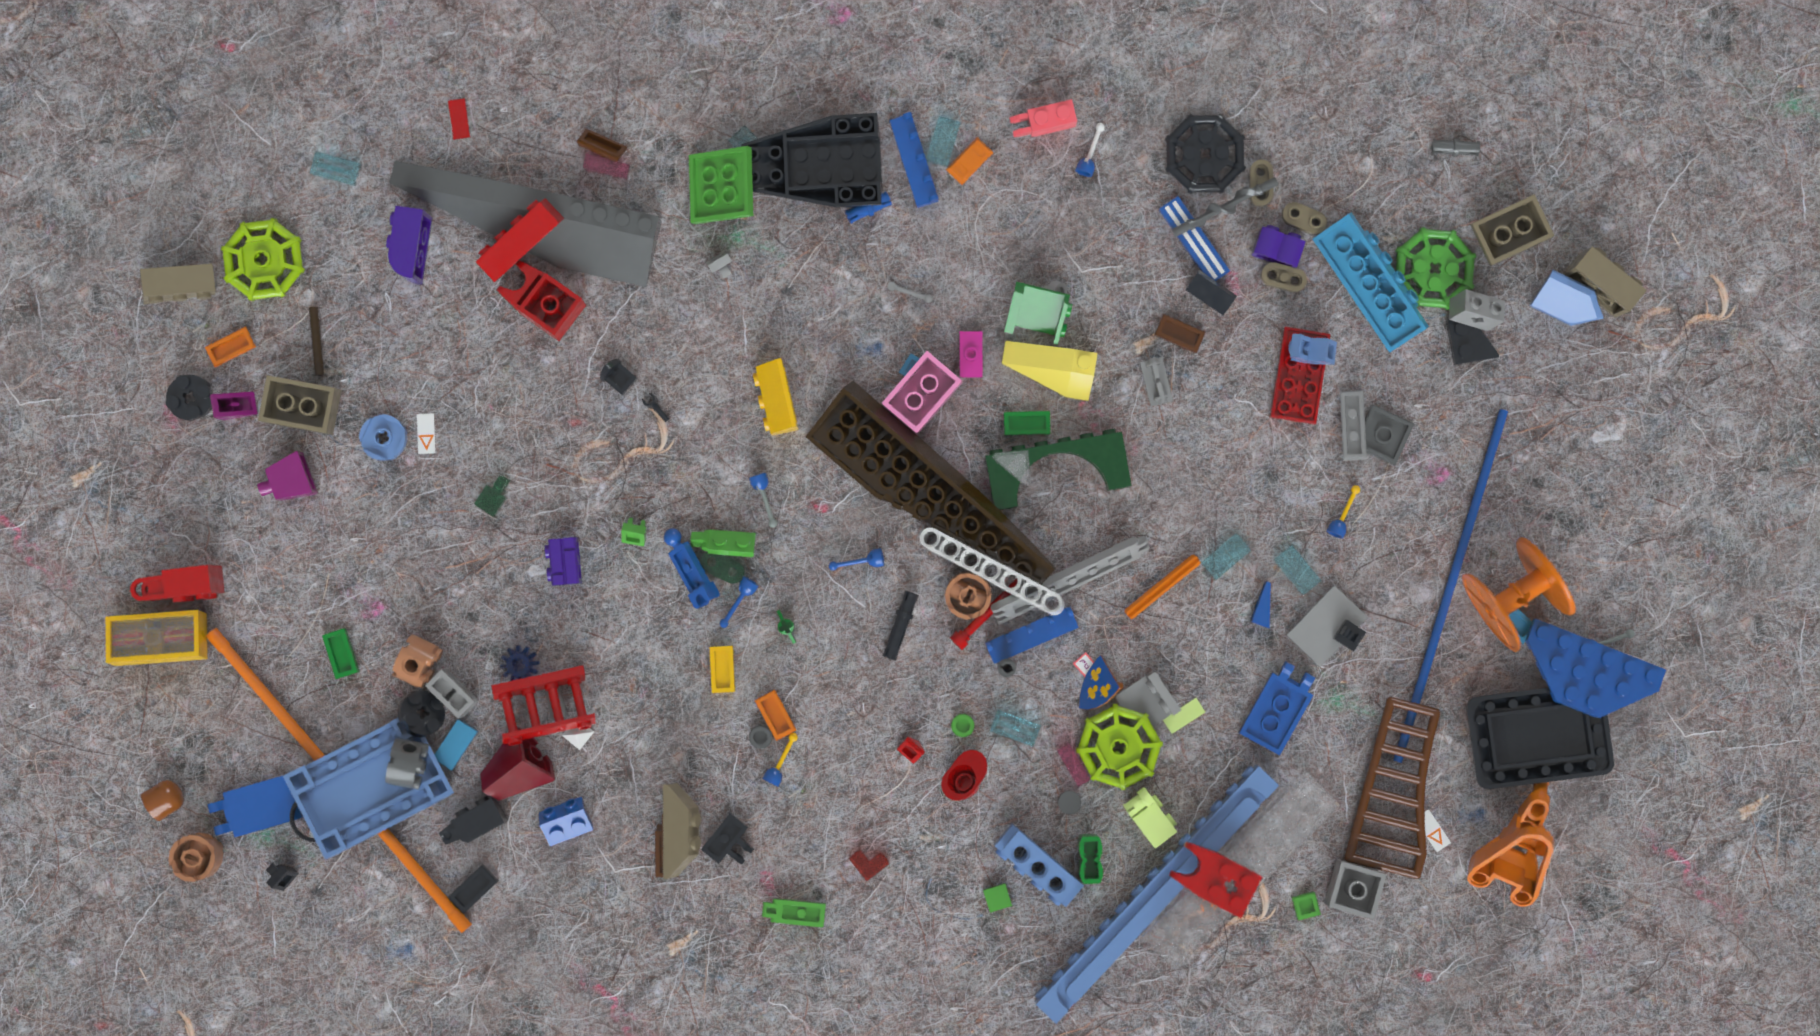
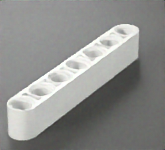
M926 528L921 532L920 542L931 552L982 577L991 584L1050 615H1058L1064 610L1063 599L1052 590L934 528ZM931 534H936L937 541L933 545H928L927 537ZM950 545H956L957 552L951 556L947 555V548ZM971 555L977 556V563L974 566H967V558ZM990 566H996L998 570L997 574L993 577H988L986 573ZM1013 576L1017 577V585L1013 588L1007 587V580ZM1032 587H1036L1038 595L1033 599L1028 598L1027 591ZM1051 598H1057L1059 601L1058 607L1054 610H1050L1047 607V603Z

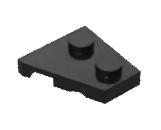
M1449 319L1446 320L1454 365L1499 357V353L1481 329Z

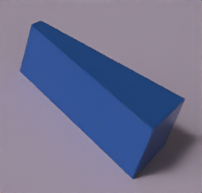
M1264 582L1250 620L1251 623L1265 628H1270V582Z

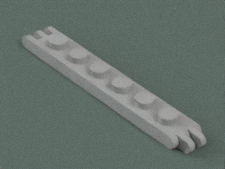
M1145 536L1139 538L1132 537L1065 570L1053 574L1046 579L1042 586L1061 596L1140 558L1142 553L1149 550L1147 538ZM1032 587L1027 591V597L1030 599L1038 595L1036 587ZM1010 595L991 605V610L998 624H1002L1036 608L1014 595Z

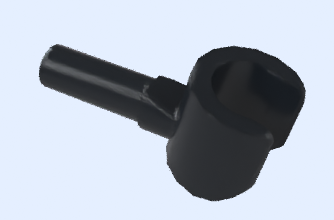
M649 393L653 397V402L647 404L642 399L643 404L647 408L656 411L666 423L669 417L658 405L657 397Z

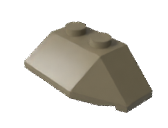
M678 783L663 785V879L678 877L699 854L701 839L699 837L701 815L699 807Z

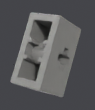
M1467 289L1450 298L1449 320L1489 331L1504 322L1505 301Z

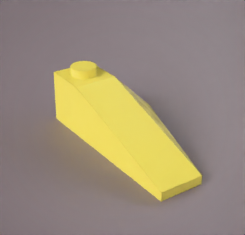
M1005 341L1002 364L1066 398L1089 401L1098 353Z

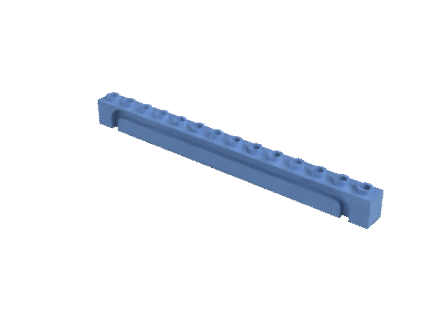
M1257 765L1254 767L1249 766L1241 774L1243 779L1238 784L1233 783L1226 790L1227 796L1222 801L1218 799L1210 807L1212 812L1206 818L1202 816L1194 824L1196 829L1190 835L1186 833L1179 840L1178 844L1180 846L1174 852L1170 850L1163 857L1162 861L1164 863L1158 869L1154 867L1146 876L1148 880L1142 886L1138 884L1130 893L1132 897L1127 902L1123 901L1114 910L1116 914L1111 919L1107 918L1099 926L1100 931L1096 936L1091 935L1086 939L1079 954L1075 952L1067 960L1068 965L1063 971L1059 969L1051 977L1052 983L1047 988L1043 986L1036 993L1035 997L1037 999L1035 1004L1055 1024L1059 1022L1069 1011V1008L1088 991L1184 888L1182 884L1169 876V873L1172 870L1178 873L1190 874L1197 868V857L1184 847L1185 842L1187 841L1218 852L1260 807V804L1277 789L1279 785Z

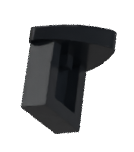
M617 358L611 360L603 367L600 380L609 383L623 396L638 378L621 364L622 361Z

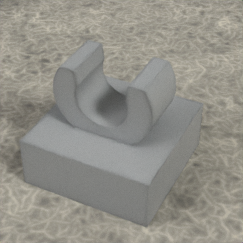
M726 251L706 261L712 273L719 270L723 278L731 275L727 264L732 262Z

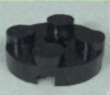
M180 375L168 387L165 403L167 408L176 417L187 421H194L205 417L212 410L210 395L213 394L209 382L202 377ZM192 391L194 392L193 397L196 399L194 402L190 401L187 404L185 396Z
M424 690L413 691L400 702L397 712L398 720L400 723L402 722L405 727L404 730L410 735L427 737L438 731L445 720L444 704L431 692ZM423 709L426 712V716L421 719L420 714L416 713V711Z

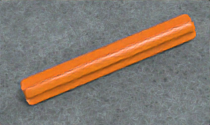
M1194 554L1188 557L1124 610L1125 614L1130 619H1134L1199 566L1201 562Z

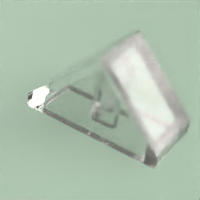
M1028 450L1000 452L992 456L994 461L1026 488L1031 484Z

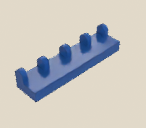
M908 112L901 117L890 120L916 207L920 208L939 202L912 113Z
M1069 606L1064 608L1058 615L1043 617L985 642V645L993 663L996 664L1003 659L1010 658L1079 627Z

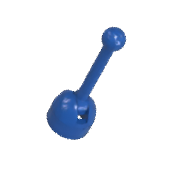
M882 549L871 550L867 558L839 563L832 561L829 563V569L834 571L837 567L868 562L872 567L884 566Z
M743 576L739 583L741 594L726 617L720 620L719 624L722 628L728 626L729 619L743 597L752 595L758 589L759 585L748 577Z

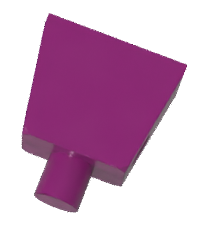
M299 451L293 452L266 468L265 472L268 480L257 484L261 496L273 493L275 499L280 501L318 494L304 453Z

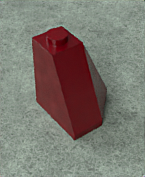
M535 738L522 740L523 742L518 745L502 744L480 773L482 792L497 800H502L555 780L553 763L547 755L542 756V753L536 747L539 743Z

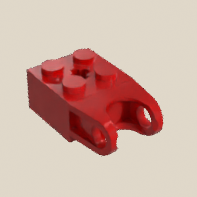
M517 261L515 265L525 275L524 285L518 290H509L498 286L496 291L523 317L557 341H560L586 307L585 302L581 297L547 273L522 261ZM549 306H556L555 309L549 310Z
M201 565L161 570L162 575L135 579L130 586L132 597L139 601L172 599L173 602L195 601L194 597H196V600L218 598L217 594L225 593L222 566ZM140 583H143L141 586L142 596H139L136 592V587Z
M1186 841L1184 847L1197 857V868L1190 874L1171 870L1169 876L1198 897L1242 919L1263 876L1218 852ZM1233 880V888L1226 891L1227 888L1224 884L1226 881L1230 883Z

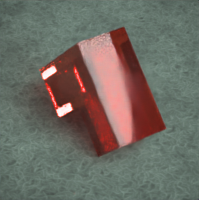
M861 848L849 857V860L866 882L890 864L881 851L870 860Z

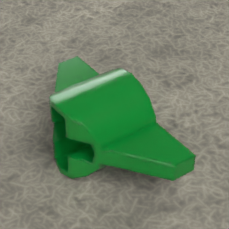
M778 610L777 613L781 620L778 624V631L783 635H788L793 644L796 643L792 635L795 627L794 623L790 619H784L781 611Z

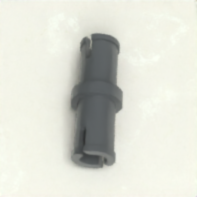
M1454 138L1453 141L1433 139L1431 153L1452 154V157H1458V155L1479 156L1480 141H1460L1458 138Z
M1003 659L999 662L997 669L1001 676L1010 677L1015 673L1016 665L1010 659ZM1005 664L1010 665L1011 669L1008 672L1003 670Z

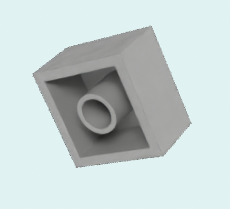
M1336 859L1324 903L1329 907L1374 920L1387 874Z

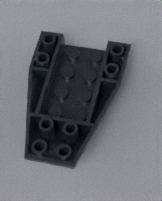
M877 113L832 115L741 144V147H752V182L754 193L835 208L882 205L881 140Z

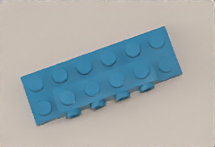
M1352 212L1313 238V241L1389 353L1429 327L1416 308L1419 306L1417 304L1419 300L1417 294L1412 289L1408 291L1404 285L1406 281L1404 275L1399 270L1395 271L1391 266L1392 258L1386 251H1381L1378 246L1380 241L1376 234L1373 232L1369 233L1368 230L1364 231Z

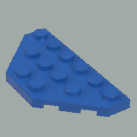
M1536 618L1532 620L1525 640L1536 659L1535 663L1542 678L1545 679L1551 691L1550 695L1553 701L1596 718L1603 717L1659 692L1666 673L1664 668Z

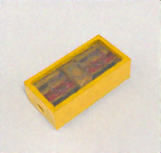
M200 610L105 617L106 663L124 666L208 659L206 638L207 614Z

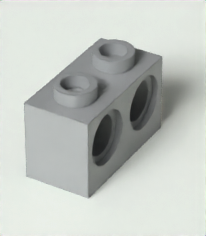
M441 669L425 685L457 718H463L479 702L448 669Z

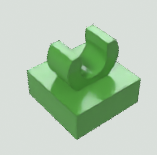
M629 518L628 523H623L621 530L622 543L644 547L646 542L645 520L641 521L640 526L633 524V518Z

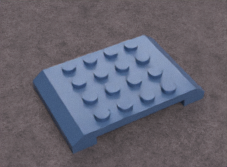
M398 718L283 776L325 860L344 852L454 794L430 745L427 757H423L424 761H427L424 775L419 774V776H422L419 790L391 785L385 782L387 765L391 759L390 752L395 738L429 744L426 737H415L407 733Z

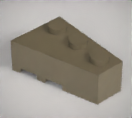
M213 264L140 269L143 304L186 301L188 298L195 297L199 300L210 299L211 295L216 293Z

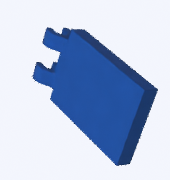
M1287 661L1283 663L1278 675L1273 672L1270 674L1238 732L1279 756L1314 696L1308 690L1313 684L1315 677L1305 672L1300 683L1289 678L1295 666Z
M283 776L224 792V800L207 804L209 813L224 810L227 823L213 827L215 835L233 831L234 837L290 822V810L295 799ZM298 806L294 814V820L304 818Z

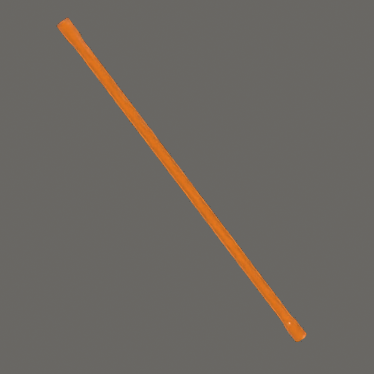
M217 628L210 631L206 638L218 652L223 654L310 757L316 761L325 756L231 647L223 634ZM389 829L378 833V836L447 914L448 919L462 934L468 929L472 923L460 909L455 907Z

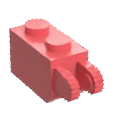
M1072 99L1028 109L1027 113L1009 118L1012 124L1028 121L1029 127L1016 129L1013 131L1014 137L1030 134L1031 137L1074 128L1077 124Z

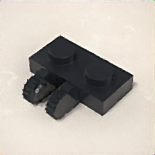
M730 813L701 850L718 864L728 854L742 865L745 862L743 856L731 848L735 843H738L749 853H752L754 848L744 839L740 838L748 826Z

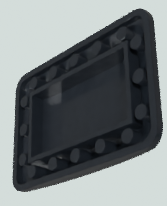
M1549 687L1471 698L1466 705L1477 783L1484 789H1497L1610 773L1614 768V756L1608 714L1596 718L1553 701Z

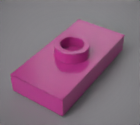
M960 331L959 378H982L983 331Z

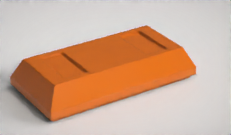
M976 137L946 168V171L963 185L994 152Z
M245 326L206 346L205 349L216 368L255 348L256 345Z
M775 690L754 700L776 741L796 731Z

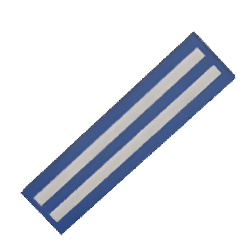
M1179 196L1159 209V212L1171 229L1185 223L1186 220L1194 219ZM1200 227L1177 236L1201 272L1215 281L1230 272Z

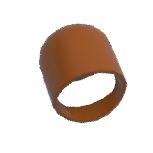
M163 780L140 794L144 807L156 821H161L176 812L184 803L182 790L175 782L170 780Z

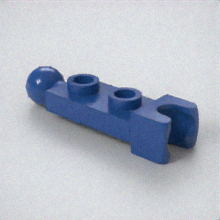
M670 528L664 533V542L674 548L668 554L690 593L688 597L694 608L698 609L709 604V600L719 597L720 593L713 581L710 582L690 543L687 541L681 544L682 536L679 530Z

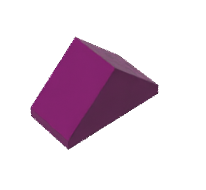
M254 392L210 395L213 417L224 421L258 414Z

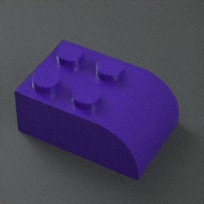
M395 206V211H392L390 215L392 231L391 234H388L386 240V247L389 248V263L396 273L414 284L422 285L433 218L423 209Z

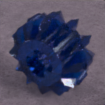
M516 645L515 652L513 649L508 648L507 653L510 657L506 655L501 656L502 660L507 661L506 664L500 665L501 669L507 668V671L503 673V677L511 675L510 681L517 680V677L518 679L531 677L530 672L538 674L539 671L533 668V665H540V661L532 660L537 656V653L533 652L528 655L530 651L528 646L522 651L521 645ZM522 659V664L525 667L517 670L518 665L515 662Z

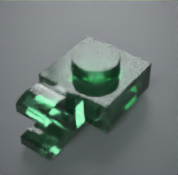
M500 475L495 481L493 488L489 485L485 486L474 505L495 517L507 497L502 495V492L510 480Z

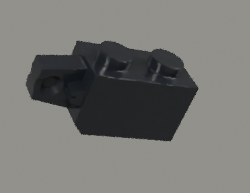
M485 796L475 802L477 806L469 810L465 807L454 813L456 818L451 820V824L439 832L444 844L446 845L460 839L462 842L469 843L509 821L498 800L495 798L489 799L488 796Z

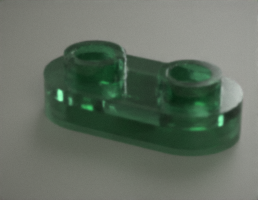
M706 552L701 557L700 563L705 572L728 583L736 584L745 575L743 565L725 555L708 554ZM715 558L716 564L712 567L709 566L708 560ZM730 568L737 570V574L733 577L728 573Z

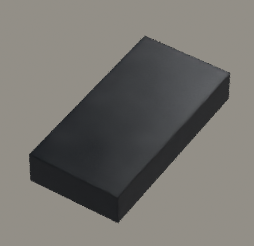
M1200 270L1186 288L1187 292L1223 316L1237 297V295Z
M482 864L448 898L464 914L499 880Z

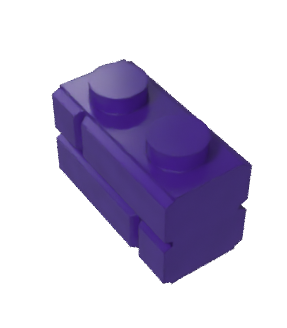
M578 537L549 539L548 545H545L546 559L550 558V568H547L548 582L552 581V586L581 584L582 575Z

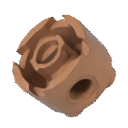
M961 571L953 576L945 592V600L949 610L957 617L966 620L984 614L990 605L992 597L989 582L969 571Z
M412 634L406 640L410 644L402 647L392 669L394 672L392 676L417 688H422L425 682L428 683L434 675L432 667L435 662L440 660L443 650L439 646Z
M199 832L182 837L173 844L169 851L168 861L174 870L172 872L183 881L195 882L214 875L223 861L222 843L208 833Z

